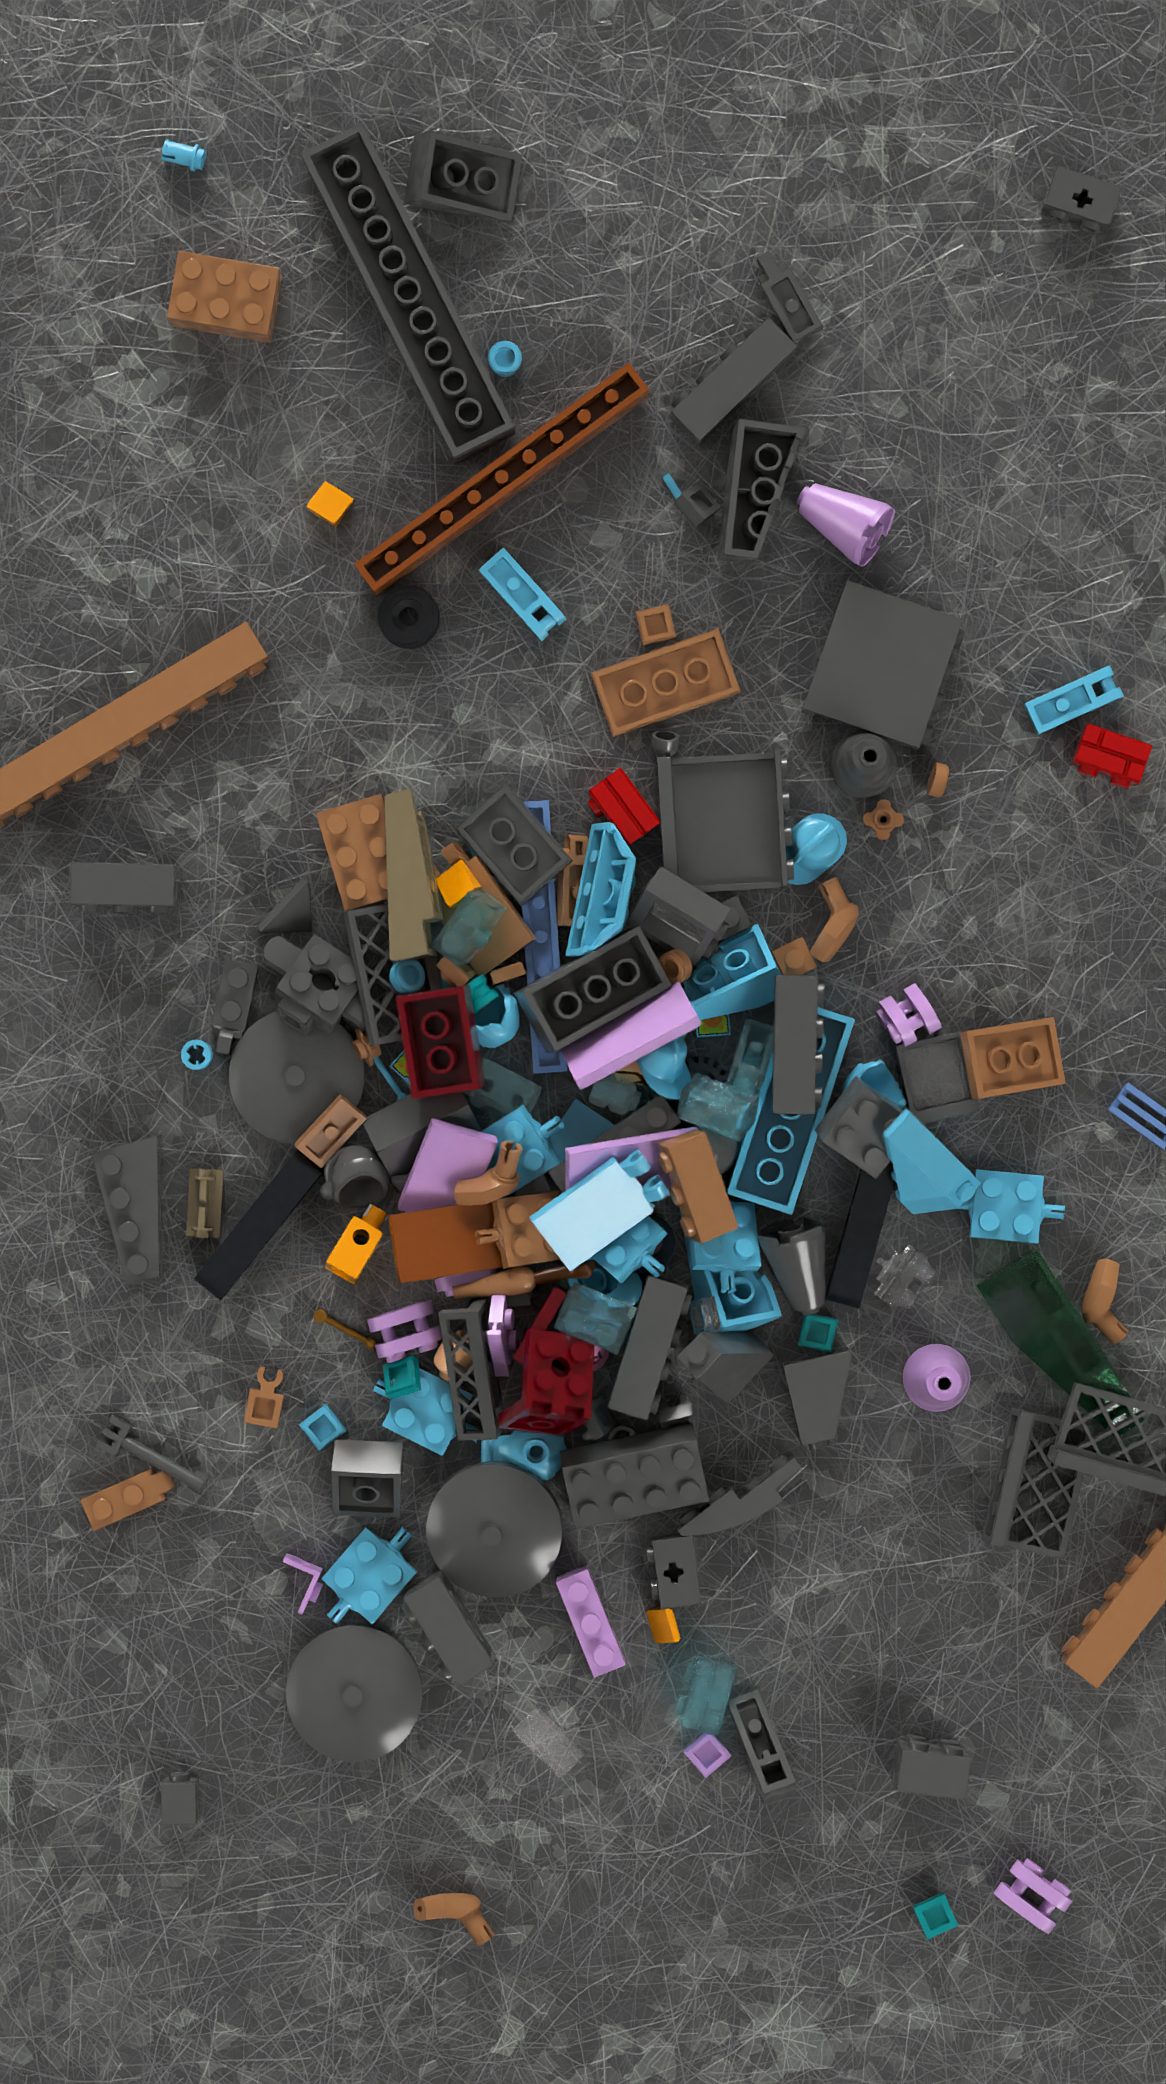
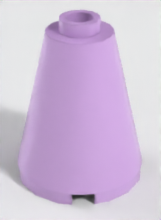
M817 483L813 484L810 488L806 486L797 499V504L800 506L799 513L850 561L861 567L865 566L880 548L877 542L881 535L886 537L895 514V509L887 503Z
M930 1344L918 1348L907 1359L903 1369L904 1389L912 1402L920 1408L933 1412L949 1410L958 1405L969 1390L971 1380L969 1366L965 1358L954 1348L944 1344ZM946 1377L945 1383L938 1387L939 1379Z

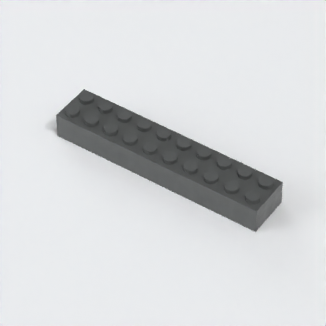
M360 123L302 152L301 156L304 165L454 463L457 464L515 435V426L363 124Z

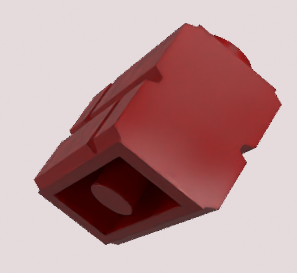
M1087 723L1082 730L1071 764L1078 766L1077 772L1082 775L1097 778V775L1101 774L1111 778L1110 784L1123 789H1129L1130 785L1136 786L1140 783L1152 745Z
M621 767L588 791L591 799L586 803L597 818L604 815L609 823L615 824L628 847L661 824V821Z

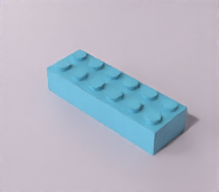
M817 1007V1018H823V1039H817L816 1052L822 1053L823 1062L822 1073H816L815 1087L822 1088L821 1108H815V1114L771 1113L772 1047L741 1142L737 1160L726 1189L729 1195L791 1215L818 1136L815 1128L824 1117L855 1022L853 1018Z

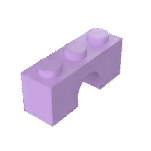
M588 1564L557 1576V1587L593 1677H598L625 1666L624 1654L614 1629L607 1618Z

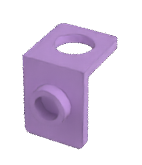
M287 1553L283 1559L284 1563L314 1575L298 1610L299 1614H303L308 1602L315 1603L323 1584L317 1581L323 1568Z

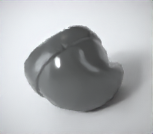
M360 1145L345 1146L339 1149L323 1168L325 1183L321 1186L320 1190L323 1199L335 1200L337 1204L343 1207L358 1208L377 1204L387 1194L389 1179L386 1168L379 1155L368 1147Z

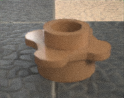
M886 799L879 800L877 807L872 812H867L863 816V823L866 826H870L876 832V837L880 840L888 839L890 832L895 827L902 826L904 822L903 815L896 813L891 808V803ZM883 816L887 819L885 823L880 821V818Z
M358 1028L355 1030L357 1039L352 1042L357 1057L360 1060L365 1059L368 1066L371 1067L374 1065L372 1059L381 1055L380 1045L370 1047L367 1032L363 1033Z

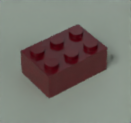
M470 985L397 996L396 1002L412 1099L475 1090L486 1086Z

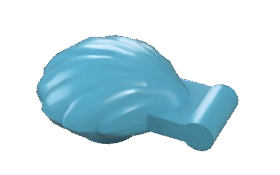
M514 1430L511 1435H500L498 1439L481 1440V1463L498 1461L514 1464L532 1472L542 1481L554 1477L555 1473L562 1468L559 1451L567 1450L563 1436Z

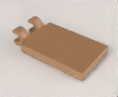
M458 842L450 843L441 850L445 859L452 866L462 859L482 887L453 908L448 907L438 888L444 918L441 923L477 975L484 974V976H487L491 971L536 940V937L481 858L474 856L472 859H469ZM434 865L435 875L438 878L441 874Z

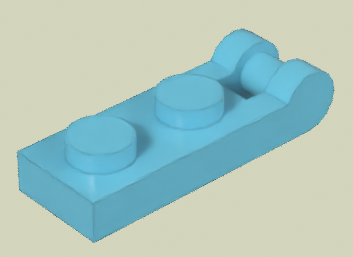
M504 547L478 569L479 573L541 642L549 636L548 631L556 624L560 626L567 620L557 606ZM542 607L547 612V615L538 622L532 614Z
M1111 666L1104 667L1025 703V710L1036 734L1040 735L1124 697L1121 688H1116L1111 677L1114 675ZM1099 682L1104 694L1096 697L1091 685Z

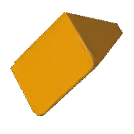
M325 481L311 498L306 508L332 526L337 527L354 498Z
M462 859L436 878L437 886L449 908L458 906L482 887Z
M659 1606L647 1611V1618L656 1643H675L680 1641L681 1637L672 1608L661 1609Z

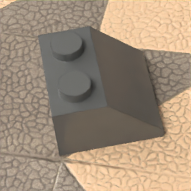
M335 1439L331 1470L333 1515L400 1518L403 1442Z

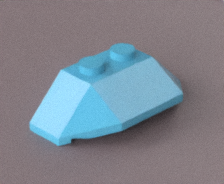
M605 822L591 825L565 955L567 957H583L597 950L621 934L628 922L630 896L636 884V858L613 823Z

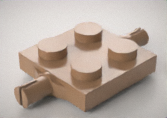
M559 1191L492 1201L494 1212L493 1228L475 1231L474 1237L487 1236L475 1239L477 1245L496 1242L501 1252L503 1269L561 1260L530 1219L531 1215L560 1195Z

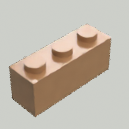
M693 1129L658 1143L661 1154H658V1161L663 1172L669 1175L672 1184L669 1187L670 1196L676 1206L679 1205L683 1218L680 1219V1224L684 1234L688 1238L690 1237L691 1240L704 1243L738 1229L739 1227L706 1132Z

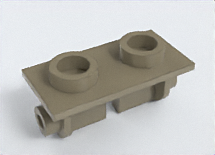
M189 1169L186 1236L220 1238L224 1170Z

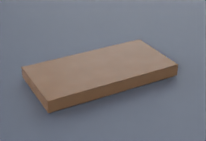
M719 628L591 673L613 738L741 693Z

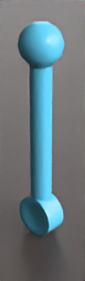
M373 1058L372 1060L397 1095V1101L408 1096L407 1093L402 1092L380 1058Z

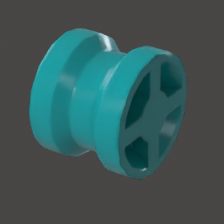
M484 974L468 983L470 985L474 1015L500 996L496 990H491L488 987L487 978Z

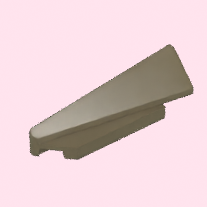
M412 789L389 793L385 795L390 960L397 962L437 957L430 923L443 921L444 918L426 822L422 812L416 811Z

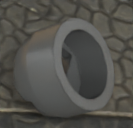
M667 730L655 731L652 734L651 743L653 752L658 757H662L663 753H667V757H672L678 749L679 735Z

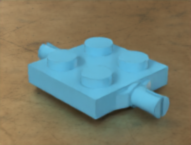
M523 1104L482 1130L481 1132L497 1136V1146L486 1172L497 1165L500 1145L503 1141H513L512 1150L515 1149L517 1143L522 1146L516 1170L520 1176V1181L513 1192L557 1166L561 1160L552 1148L549 1137L564 1129L563 1122L554 1126L561 1119L555 1116L541 1126L540 1123L532 1118Z
M979 1169L975 1170L974 1176L981 1184L976 1188L973 1197L958 1208L968 1210L970 1218L969 1238L1038 1244L1040 1224L1043 1217L1063 1220L1065 1214L1051 1212H1064L1065 1205L1045 1204L1042 1194L1044 1176Z
M730 1201L739 1227L738 1229L704 1243L691 1240L689 1237L692 1270H710L719 1273L722 1293L727 1292L728 1294L736 1291L734 1273L738 1271H757L761 1267L754 1202Z
M647 1216L595 1253L591 1258L621 1284L633 1271L642 1266L657 1278L660 1276V1273L652 1265L662 1273L665 1270V1266L660 1264L652 1255L656 1246L668 1233L652 1218Z
M419 1368L421 1390L392 1399L389 1412L382 1426L443 1456L449 1442L457 1435L450 1385L448 1382ZM379 1378L376 1384L385 1388L384 1381ZM377 1386L374 1387L373 1392L388 1398L385 1390ZM460 1389L461 1394L471 1400L473 1395ZM465 1422L466 1430H481Z
M365 1527L322 1577V1580L336 1592L340 1599L332 1610L327 1613V1616L331 1619L340 1610L332 1620L333 1622L338 1624L349 1609L359 1612L373 1624L417 1574L418 1571L405 1560L400 1551L409 1539L413 1537L410 1532H407L399 1541L406 1533V1528L401 1527L389 1542L377 1536L370 1528Z

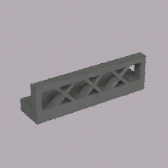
M487 1299L473 1300L468 1309H445L438 1313L458 1441L498 1439L504 1428H498V1414L503 1412L504 1409L499 1376H495L487 1337V1330H490ZM450 1319H466L468 1332L463 1338L451 1330ZM459 1348H462L472 1357L473 1364L468 1370L456 1362L455 1353ZM464 1380H467L477 1390V1397L472 1402L460 1392V1385ZM469 1411L481 1420V1430H466L464 1417Z

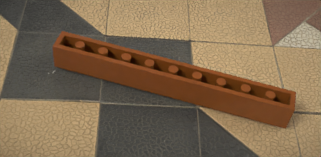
M627 363L354 563L357 572L376 597L649 398V388L632 365Z

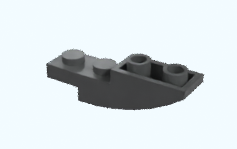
M782 1455L768 1466L770 1472L763 1478L759 1479L755 1476L741 1487L743 1491L741 1495L738 1496L731 1485L725 1490L722 1486L716 1488L708 1495L709 1501L699 1510L692 1507L679 1518L681 1524L677 1526L678 1532L681 1536L717 1533L737 1527L761 1516L784 1501L777 1488L803 1468L793 1455L788 1458Z

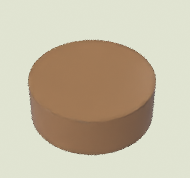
M939 762L933 764L927 784V795L938 798L943 795L949 776L947 764Z
M672 949L660 956L658 961L671 985L678 981L682 983L689 979L692 973V964L689 957L683 951Z

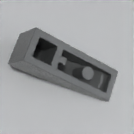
M759 1689L728 1700L727 1705L763 1806L796 1795V1781Z

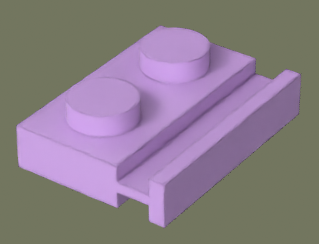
M492 1295L489 1314L490 1330H487V1337L495 1376L509 1377L508 1364L511 1363L512 1350L518 1349L517 1330H512L514 1328L513 1309H508L505 1295Z

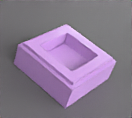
M707 1729L683 1750L705 1778L732 1756L710 1729Z

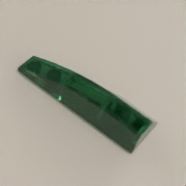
M1037 1249L1029 1250L976 1285L1012 1342L1069 1396L1073 1384L1076 1382L1131 1398L1097 1341ZM1084 1393L1080 1394L1078 1404L1085 1411L1090 1412L1099 1407L1093 1396ZM1100 1398L1102 1404H1104V1403H1106V1402L1109 1401V1400H1105V1399ZM1119 1403L1106 1410L1113 1425L1131 1416L1126 1406ZM1132 1407L1134 1413H1137L1139 1411L1138 1409ZM1102 1413L1093 1417L1105 1429L1109 1428ZM1143 1417L1138 1419L1139 1423L1144 1421ZM1132 1422L1117 1431L1119 1437L1136 1426L1135 1423Z

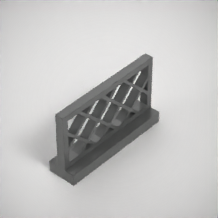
M388 904L345 911L343 915L370 1047L403 1041L402 1034H397L401 1029L399 1018L395 1017L385 1008L392 996L397 997L404 994L396 991L391 984L379 976L386 962L393 966L396 961L390 960L389 945L384 952L372 942L379 929L389 935V926L384 923L388 915ZM381 913L378 918L373 915V914ZM364 916L374 924L367 937L358 932L355 917ZM367 948L381 958L373 971L364 965L363 955ZM437 957L415 959L424 968L425 982L421 989L414 993L443 989L440 970L436 966L438 964ZM374 981L388 991L380 1004L374 1001L370 995V988ZM382 1015L393 1023L394 1026L388 1036L379 1038L376 1023Z
M1074 1382L1055 1443L1050 1445L1047 1457L1057 1466L1166 1496V1471H1164L1160 1460L1166 1457V1450L1156 1455L1149 1442L1150 1439L1166 1431V1420L1164 1418L1166 1417V1408ZM1084 1393L1093 1396L1099 1407L1081 1416L1077 1403L1080 1394ZM1100 1398L1105 1399V1400H1109V1401L1106 1402V1403H1104V1404H1102ZM1118 1403L1125 1405L1131 1416L1113 1425L1106 1410ZM1132 1407L1140 1409V1411L1134 1413ZM1075 1412L1077 1419L1072 1421ZM1102 1413L1109 1428L1092 1436L1085 1421ZM1149 1413L1157 1414L1162 1425L1145 1434L1138 1419ZM1134 1422L1141 1437L1124 1445L1117 1431ZM1081 1424L1088 1439L1076 1446L1065 1443L1068 1431ZM1113 1433L1120 1448L1108 1455L1101 1453L1095 1442ZM1145 1443L1152 1457L1140 1464L1132 1462L1128 1451ZM1092 1445L1094 1451L1086 1449V1447ZM1124 1454L1126 1460L1117 1457ZM1155 1463L1158 1469L1149 1466Z
M1015 1407L1011 1408L982 1534L983 1541L995 1546H1005L1051 1557L1065 1558L1084 1473L1074 1470L1073 1478L1062 1484L1054 1471L1059 1466L1053 1463L1050 1464L1042 1451L1043 1448L1056 1440L1058 1430L1055 1425L1060 1426L1061 1418ZM1035 1421L1047 1423L1053 1432L1052 1436L1039 1444L1032 1435ZM1081 1424L1072 1428L1083 1431L1081 1442L1088 1439ZM1086 1424L1091 1435L1093 1436L1095 1426ZM1030 1443H1032L1033 1448L1029 1450ZM1038 1453L1046 1468L1030 1477L1025 1469L1026 1460ZM1050 1473L1058 1488L1042 1497L1034 1483ZM1024 1476L1026 1481L1021 1484L1022 1478ZM1030 1486L1038 1501L1022 1510L1017 1502L1019 1492ZM1062 1493L1067 1501L1066 1510L1057 1517H1054L1046 1503ZM1042 1506L1050 1521L1035 1531L1027 1515ZM1015 1509H1016L1017 1512L1019 1513V1514H1017L1016 1516H1014ZM1022 1519L1031 1534L1020 1541L1010 1540L1011 1526ZM1063 1520L1062 1527H1060L1059 1522ZM1053 1526L1060 1535L1057 1549L1045 1547L1039 1538L1041 1534ZM1032 1540H1035L1036 1543H1037V1545L1028 1544V1543L1031 1542Z

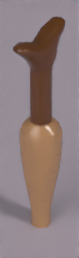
M594 1259L586 1260L571 1272L566 1266L533 1271L525 1266L516 1267L467 1284L452 1286L454 1299H461L467 1297H492V1295L515 1296L527 1294L533 1291L537 1284L570 1278H590L597 1263Z

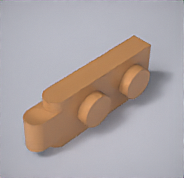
M566 835L564 839L563 849L573 862L557 875V926L571 927L588 845V837L585 835Z
M150 1468L87 1496L80 1501L93 1530L96 1531L165 1500L164 1492L176 1486L169 1474L163 1471L155 1473L153 1468Z

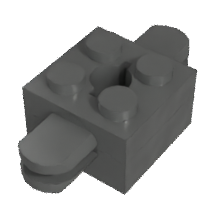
M316 934L311 937L303 950L280 936L274 937L266 943L262 954V962L267 968L282 977V980L275 989L273 997L275 1000L280 1002L285 997L309 1011L313 1015L315 1026L329 1036L342 1018L360 1030L367 1031L352 958ZM371 997L374 1001H376L378 1004H380L379 1001H377L376 999H374L373 997Z

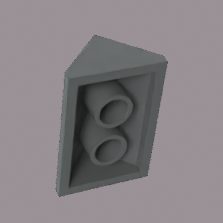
M462 1092L412 1099L410 1094L367 1116V1119L363 1122L372 1144L390 1177L404 1175L411 1171L432 1118L476 1131H482Z

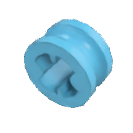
M192 1040L183 1046L181 1059L186 1067L192 1070H202L210 1065L213 1059V1052L208 1043L202 1040ZM198 1045L204 1048L202 1055L205 1057V1060L201 1064L200 1061H196V1065L190 1062L192 1055L189 1053V1049L194 1046V1049H198Z

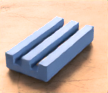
M1127 1082L1107 1110L1164 1150L1166 1147V1126L1127 1099L1126 1095L1129 1092L1165 1119L1166 1109ZM1121 1103L1163 1132V1137L1161 1139L1118 1109V1106Z

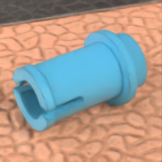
M168 139L164 142L162 154L164 155L161 156L162 161L188 166L190 171L194 172L196 169H203L206 160V150L201 149V145L196 144L192 147L172 142Z

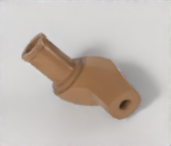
M837 877L829 879L818 886L831 913L826 925L812 946L810 954L825 963L829 962L844 944L859 917L858 905L849 902Z
M503 1141L500 1145V1153L495 1167L489 1169L481 1177L459 1180L454 1189L457 1205L487 1204L513 1192L520 1181V1176L516 1170L522 1146L517 1143L515 1149L512 1150L514 1142Z
M1100 1259L1096 1262L1085 1292L1081 1314L1086 1323L1094 1324L1109 1340L1111 1345L1120 1342L1128 1333V1329L1110 1310V1305L1116 1292L1120 1264L1113 1260Z
M440 1893L418 1898L414 1902V1915L417 1920L452 1919L462 1921L476 1946L486 1943L495 1935L480 1911L481 1900L473 1894Z

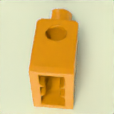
M370 1204L361 1219L353 1216L327 1259L325 1269L355 1285L383 1237V1232L378 1229L386 1218L387 1213ZM361 1234L367 1238L364 1245H358L354 1242L356 1235Z

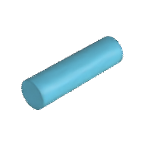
M667 474L662 479L675 499H677L682 493L670 474Z

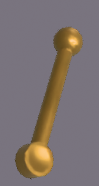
M320 1309L314 1313L316 1322H325L364 1343L368 1350H374L375 1345L378 1344L375 1337H366L330 1318L325 1310Z

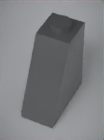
M700 1332L677 1358L703 1384L728 1404L771 1360L774 1354L752 1332Z
M848 1348L782 1363L799 1440L802 1446L808 1445L809 1450L829 1446L828 1440L836 1438L851 1362V1353Z

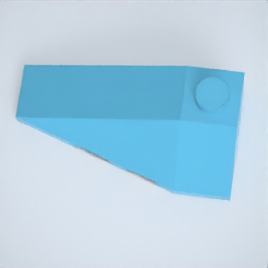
M757 923L721 942L718 945L720 950L707 961L701 958L689 979L680 983L698 1018L704 1020L759 1008L774 1001L775 976L782 975Z
M905 1109L883 1133L887 1157L893 1163L894 1168L891 1176L898 1186V1189L895 1191L896 1198L912 1214L958 1209L964 1202L973 1197L976 1188L981 1184L908 1109Z
M684 1234L696 1310L704 1332H745L782 1316L771 1282L766 1275L761 1276L758 1270L734 1273L736 1291L728 1294L727 1292H721L719 1273L710 1270H692L689 1238ZM708 1300L713 1302V1308H716L714 1311L715 1314H713L714 1316L712 1317V1319L714 1318L715 1321L709 1319V1313H711V1311L708 1310V1308H710V1306H708Z

